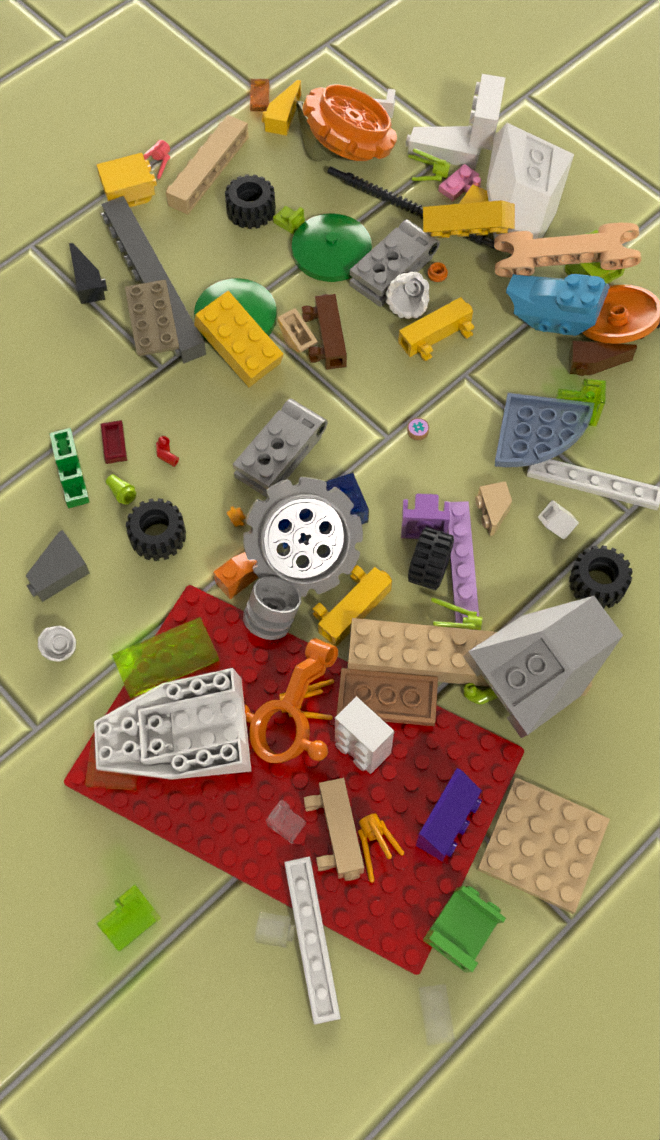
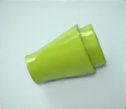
M115 474L110 475L106 479V485L119 503L127 505L134 501L137 493L133 485L118 478Z

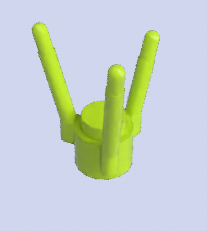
M415 148L413 152L425 158L412 154L408 155L411 159L434 166L432 173L436 174V176L412 177V181L436 180L441 182L442 178H447L450 162Z
M431 598V601L468 616V618L463 617V623L434 621V626L481 630L482 617H478L477 612L468 611L445 601Z

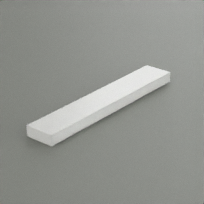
M553 459L529 465L527 477L653 510H658L660 487Z
M306 857L286 861V874L314 1025L341 1019L311 858Z

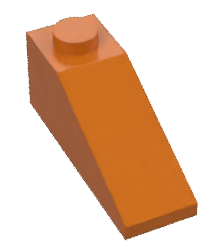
M244 552L231 558L213 572L216 585L229 599H232L259 578L253 570L256 560H248Z

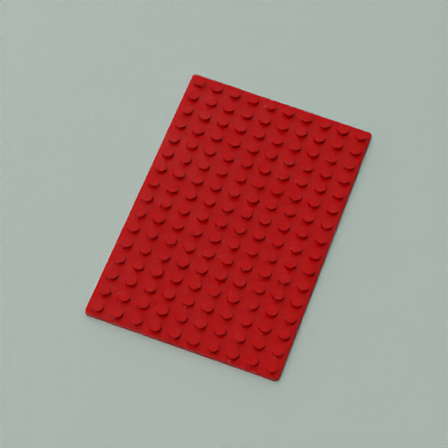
M188 585L105 715L162 683L233 668L242 678L244 704L249 707L251 713L255 714L263 704L272 700H280V694L286 693L295 666L308 659L305 656L308 642L290 633L275 640L260 638L245 626L243 610L192 585ZM337 657L331 667L326 668L322 676L309 683L308 686L333 679L334 683L318 688L323 691L322 694L304 698L301 704L302 708H300L303 712L332 715L333 717L332 720L307 718L310 727L309 741L320 740L328 747V754L321 761L311 759L306 750H303L297 757L283 763H270L261 759L254 751L250 741L251 724L246 722L251 762L250 772L163 779L97 770L95 732L93 733L65 777L64 784L66 787L292 909L285 862L310 857L323 926L414 975L421 973L432 950V947L424 942L423 939L456 888L462 886L524 755V749L521 746L436 705L435 726L385 722L394 730L391 754L371 774L366 769L361 771L354 764V758L348 753L343 754L335 745V717L337 716L341 669L347 668L348 664L347 661ZM282 710L277 711L271 716L266 727V741L269 748L273 752L281 754L292 746L296 737V724L293 717H289L288 712L282 713ZM458 768L482 790L479 796L482 802L476 813L470 812L466 820L470 821V824L463 835L458 833L454 842L458 843L452 856L446 855L442 862L417 847L416 843L420 831ZM340 778L345 780L364 865V873L360 874L359 878L345 881L344 878L338 879L336 867L318 871L316 858L333 855L323 807L306 811L304 797L320 795L319 783ZM370 814H377L380 821H384L386 828L404 851V855L401 856L384 833L382 837L392 855L391 859L386 857L377 839L370 841L367 837L374 875V882L371 883L358 831L361 830L359 821Z

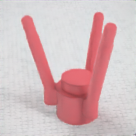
M158 140L143 155L145 160L150 156L157 161L163 160L157 179L161 178L166 163L170 159L168 155L170 146L164 140Z

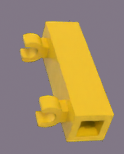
M460 297L399 330L398 343L409 357L419 353L426 362L432 358L430 353L433 352L431 346L459 330L466 339L473 336L471 331L475 328L471 323L473 309L469 303H466Z
M356 565L351 571L352 575L350 578L358 584L330 612L321 603H318L312 609L314 611L313 616L320 621L318 623V633L337 647L350 633L352 618L364 619L391 591L392 580L385 571H380L374 567L366 574L361 567Z

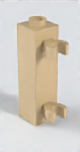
M340 778L319 783L320 795L304 797L306 811L323 807L333 855L316 858L318 871L336 867L338 879L344 878L345 881L357 879L360 877V874L364 873V865L345 780Z

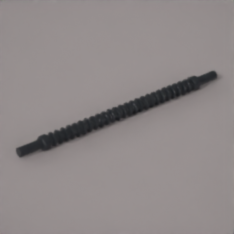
M331 166L328 168L327 173L343 180L344 184L349 186L352 184L353 188L357 186V190L361 189L362 192L371 193V196L376 195L377 199L381 197L382 201L386 200V203L391 202V205L396 204L397 208L399 206L401 210L405 208L406 212L415 213V216L420 215V218L423 219L421 204L417 206V202L414 204L412 200L408 202L407 198L398 197L397 193L394 195L392 191L388 193V189L378 188V185L374 186L372 182L369 184L368 180L364 182L363 178L359 179V176L355 177L350 172L345 173ZM469 234V236L465 237V239L470 238V241L475 240V243L478 245L484 244L495 249L494 240L486 237V235Z

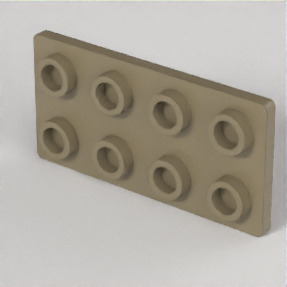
M166 280L126 286L125 291L137 355L143 356L179 349Z

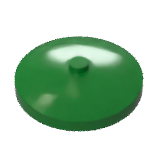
M329 213L312 217L298 227L292 238V256L297 267L309 277L325 282H339L352 278L350 276V269L372 250V241L367 229L354 218L342 214Z
M242 278L226 279L209 286L199 296L194 308V318L195 314L229 291L268 336L274 330L277 321L275 300L272 294L257 282ZM199 331L200 335L208 342V340Z

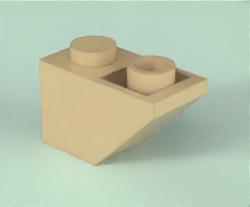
M506 481L480 486L478 496H475L476 506L482 510L483 527L488 529L490 536L496 533L511 507L512 498Z

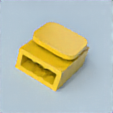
M142 152L96 164L107 201L124 196L129 207L148 203L152 196L155 195L154 186H157L154 174H150L151 166L149 160L144 159Z

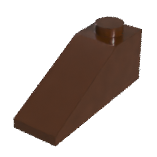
M573 341L569 352V374L579 376L593 375L633 360L637 345Z

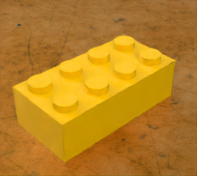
M503 200L423 207V232L431 233V237H467L469 234L481 236L488 235V231L489 233L505 234L508 233V230L515 229V204Z
M229 291L195 314L194 326L248 388L281 364L283 352Z

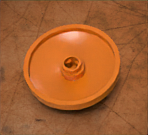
M611 285L596 324L582 333L592 340L611 344L627 343L641 339L653 332L659 325L660 301L652 292L638 286Z

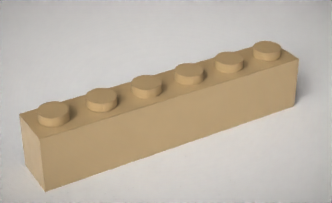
M227 115L219 123L218 128L213 134L209 135L208 140L198 149L193 159L189 160L187 166L178 174L173 184L168 186L166 190L168 206L187 215L191 212L249 138L248 123L230 115Z

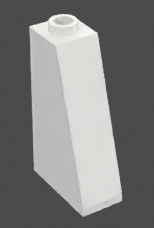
M468 126L413 127L411 135H408L406 139V147H409L408 155L412 154L425 158L414 153L413 149L415 148L436 158L446 160V162H450L452 165L463 166L466 164L472 169L476 168L481 148L469 146L470 138H467Z

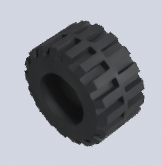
M246 174L244 177H237V180L233 179L230 182L231 185H227L225 191L226 210L228 218L233 221V224H239L241 228L248 227V229H252V227H256L257 229L260 228V225H267V221L273 219L276 209L275 192L269 180L265 181L264 177H258L255 174L253 176Z
M153 498L148 499L149 502L147 503L142 501L139 503V507L135 506L132 509L133 514H128V521L126 522V531L133 550H136L140 557L144 555L146 560L154 558V561H159L163 557L164 560H167L170 554L175 556L177 549L181 550L183 547L182 542L186 540V528L182 513L179 512V508L176 505L173 506L172 502L168 500L166 503L161 498H158V501H154ZM164 524L168 526L160 535L151 536L145 534L146 530L152 525Z
M426 527L421 532L411 559L408 582L435 591L439 588L454 544L453 535Z
M596 545L592 546L591 550L588 548L583 550V553L578 555L569 576V582H571L570 590L575 591L573 596L576 599L595 596L603 609L606 605L608 608H611L615 603L618 604L626 594L633 578L631 577L633 573L632 568H628L630 566L629 560L623 559L625 555L623 553H616L617 549L613 547L609 550L604 545L601 548H598ZM601 571L609 576L612 583H597L591 578L589 572Z

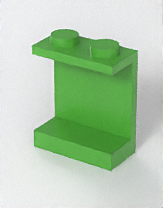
M470 886L456 888L423 939L424 942L465 973L474 971L478 964L475 961L477 955L496 925L503 923L506 917L500 914L501 909L491 902L486 903L479 898L480 893Z

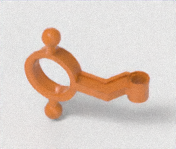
M317 638L311 639L305 650V656L308 659L295 666L283 700L269 701L263 704L255 714L251 713L249 707L244 704L246 722L251 724L250 741L254 751L261 759L270 763H283L297 757L303 750L308 751L310 758L315 761H321L327 756L328 747L323 741H309V723L300 707L309 683L322 676L326 668L331 667L335 663L338 656V648ZM285 710L291 714L295 721L296 737L294 743L287 751L277 754L267 744L266 727L274 713Z

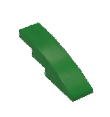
M71 428L49 433L68 509L90 503Z

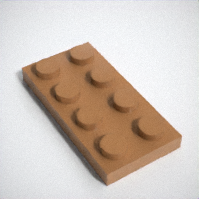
M342 668L337 715L357 696L384 722L435 726L438 677Z

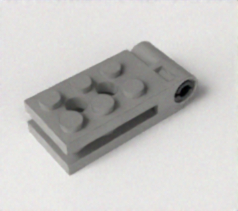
M406 219L350 269V276L353 277L350 280V286L381 307L386 303V292L391 281L402 273L419 272L432 260L433 255L439 248L440 241L435 237H431L429 233L423 232V229Z
M287 400L282 409L273 416L233 463V469L236 470L234 472L235 478L263 496L268 497L266 490L272 485L288 479L322 438L328 421L295 400Z

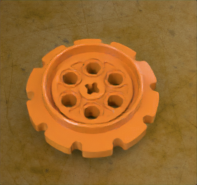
M339 84L329 85L326 88H315L310 91L303 103V114L308 117L307 123L315 138L327 149L341 157L354 161H368L374 157L382 159L390 154L396 144L397 135L395 130L391 128V120L386 110L375 99L358 89Z

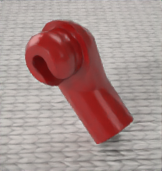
M161 436L156 442V455L162 461L175 467L179 462V457L170 453L169 438Z

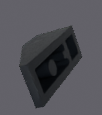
M69 243L77 292L81 304L106 300L104 291H108L105 278L101 279L99 270L74 243Z

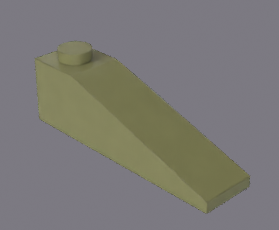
M297 101V111L309 156L311 159L319 162L322 160L330 161L337 154L327 149L315 138L307 123L308 117L303 114L302 107L304 102Z

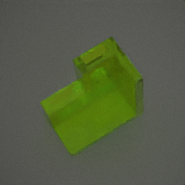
M584 378L580 391L558 389L555 399L595 403L588 426L597 427L605 405L606 381Z
M135 884L114 901L117 907L100 920L97 925L117 951L121 952L160 920L161 917Z

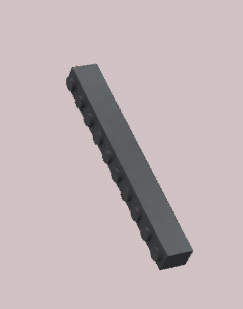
M124 196L101 204L103 213H101L102 220L105 225H109L108 230L112 239L116 238L119 252L124 253L123 257L127 267L133 269L131 273L135 282L139 281L140 284L166 280L179 343V349L173 350L175 356H180L183 364L206 355L204 340L198 329L194 326L193 320Z

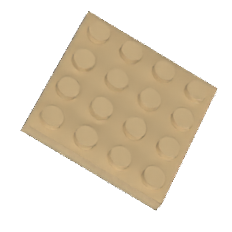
M515 777L478 871L574 914L610 819Z

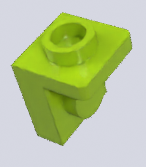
M285 205L273 217L274 224L293 234L305 222L304 209L300 207L297 211H294Z

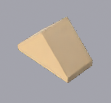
M296 308L277 317L286 345L301 353L318 343Z

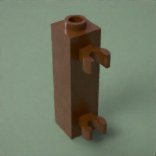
M336 294L315 296V307H302L304 322L317 319L322 348L317 346L309 347L310 363L324 360L326 370L347 367V353Z

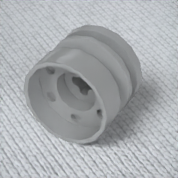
M267 576L257 580L243 612L245 626L254 635L263 639L275 640L286 636L301 604L299 590L292 583L276 576Z

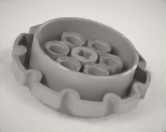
M300 477L297 485H292L291 481L286 479L269 487L266 490L267 499L265 501L257 499L251 506L245 520L251 526V530L243 533L246 557L248 560H256V564L253 566L256 575L260 579L267 576L280 577L292 583L299 590L301 597L307 596L309 589H314L317 594H321L336 587L340 583L338 579L339 574H350L356 565L360 552L355 549V544L363 540L360 517L350 515V511L354 507L351 500L337 487L327 491V483L325 481L311 477ZM302 509H310V516L307 519L299 518V513ZM283 519H288L289 527L285 530H280L278 528L279 522ZM328 521V530L320 532L318 529L320 523ZM303 532L306 534L304 542L300 539V534ZM282 542L287 543L288 548L285 552H277L278 544ZM322 544H326V553L322 555L317 554V548ZM300 555L307 556V561L303 565L296 564V559Z

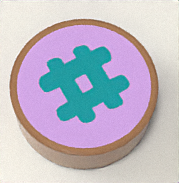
M422 418L412 419L407 427L409 437L413 440L425 439L429 433L428 422Z

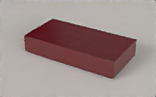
M122 420L100 423L105 463L111 464L128 461Z

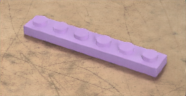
M469 501L449 502L450 521L448 534L454 536V544L450 556L453 603L460 608L477 612L479 617ZM454 611L455 623H463V617L468 618V616Z

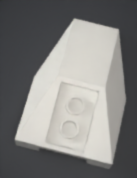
M506 123L494 136L486 184L488 200H503L515 204V229L508 230V233L529 231L533 234V239L543 238L557 212L574 154ZM493 233V234H494V239H495L497 236L501 235V234Z
M233 668L162 683L94 721L97 770L163 779H181L251 771L242 678Z

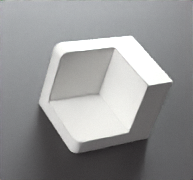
M388 89L386 100L375 99L386 110L390 118H393L395 89Z
M553 500L538 516L546 528L562 539H565L579 524L569 511Z

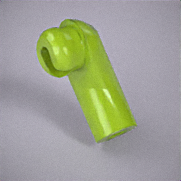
M473 683L466 684L463 689L465 698L479 705L498 698L492 688L482 691L475 687Z

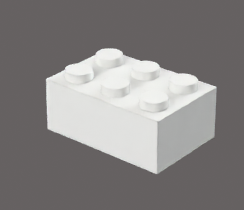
M482 74L481 82H476L474 94L478 96L473 98V110H471L469 123L473 125H469L467 131V138H470V147L492 150L505 83L504 77Z
M356 696L335 717V745L343 754L348 753L354 758V764L361 771L366 769L371 774L391 754L394 730Z

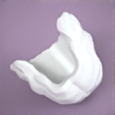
M418 272L398 275L391 281L386 292V303L389 305L390 310L394 314H398L400 318L410 319L421 316L426 312L430 300L428 281L423 279L422 275Z

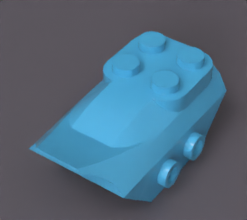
M513 274L506 293L514 304V314L535 330L577 336L596 324L610 286L601 277L571 274L565 277V279Z

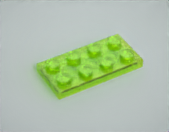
M201 617L112 654L130 699L162 683L173 681L219 661L217 652Z

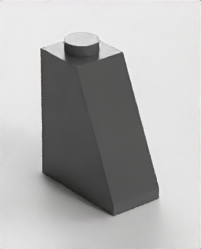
M63 530L58 532L26 574L29 581L26 587L33 597L38 595L42 602L90 574L86 563Z

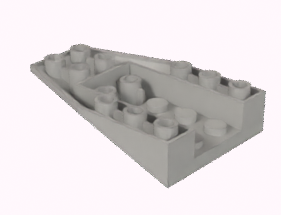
M595 596L522 615L468 651L463 657L477 677L482 674L509 712L508 721L520 738H523L583 694L623 634Z

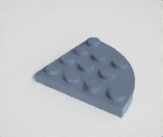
M508 393L495 458V467L529 466L560 455L575 444L584 434L592 418L595 403Z

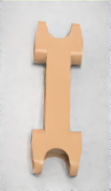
M608 223L600 226L596 234L533 239V234L529 231L501 234L494 239L495 249L512 255L495 264V273L501 277H512L513 274L530 276L534 273L535 267L600 262L601 268L605 270L633 267L641 262V253L638 250L626 248L622 244L636 239L639 236V227L634 223Z

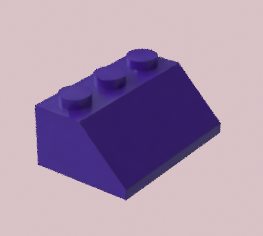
M457 768L420 831L416 843L417 847L442 862L446 855L452 856L458 843L454 842L458 833L461 835L465 833L470 824V821L466 820L470 812L476 813L482 802L479 799L482 790L462 770Z

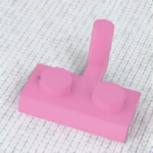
M464 164L439 185L438 191L454 201L463 192L467 193L472 184L480 187L481 178L479 173Z

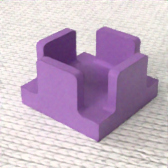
M416 494L415 509L411 510L408 509V499H403L401 538L419 539L421 532L426 527L447 533L450 521L449 501H444L443 511H439V496L437 494Z

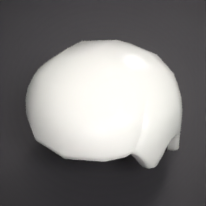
M54 626L45 628L38 637V649L42 656L50 661H64L73 655L76 649V639L72 631L65 627Z

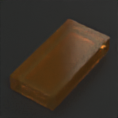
M251 79L250 111H267L270 96V79Z

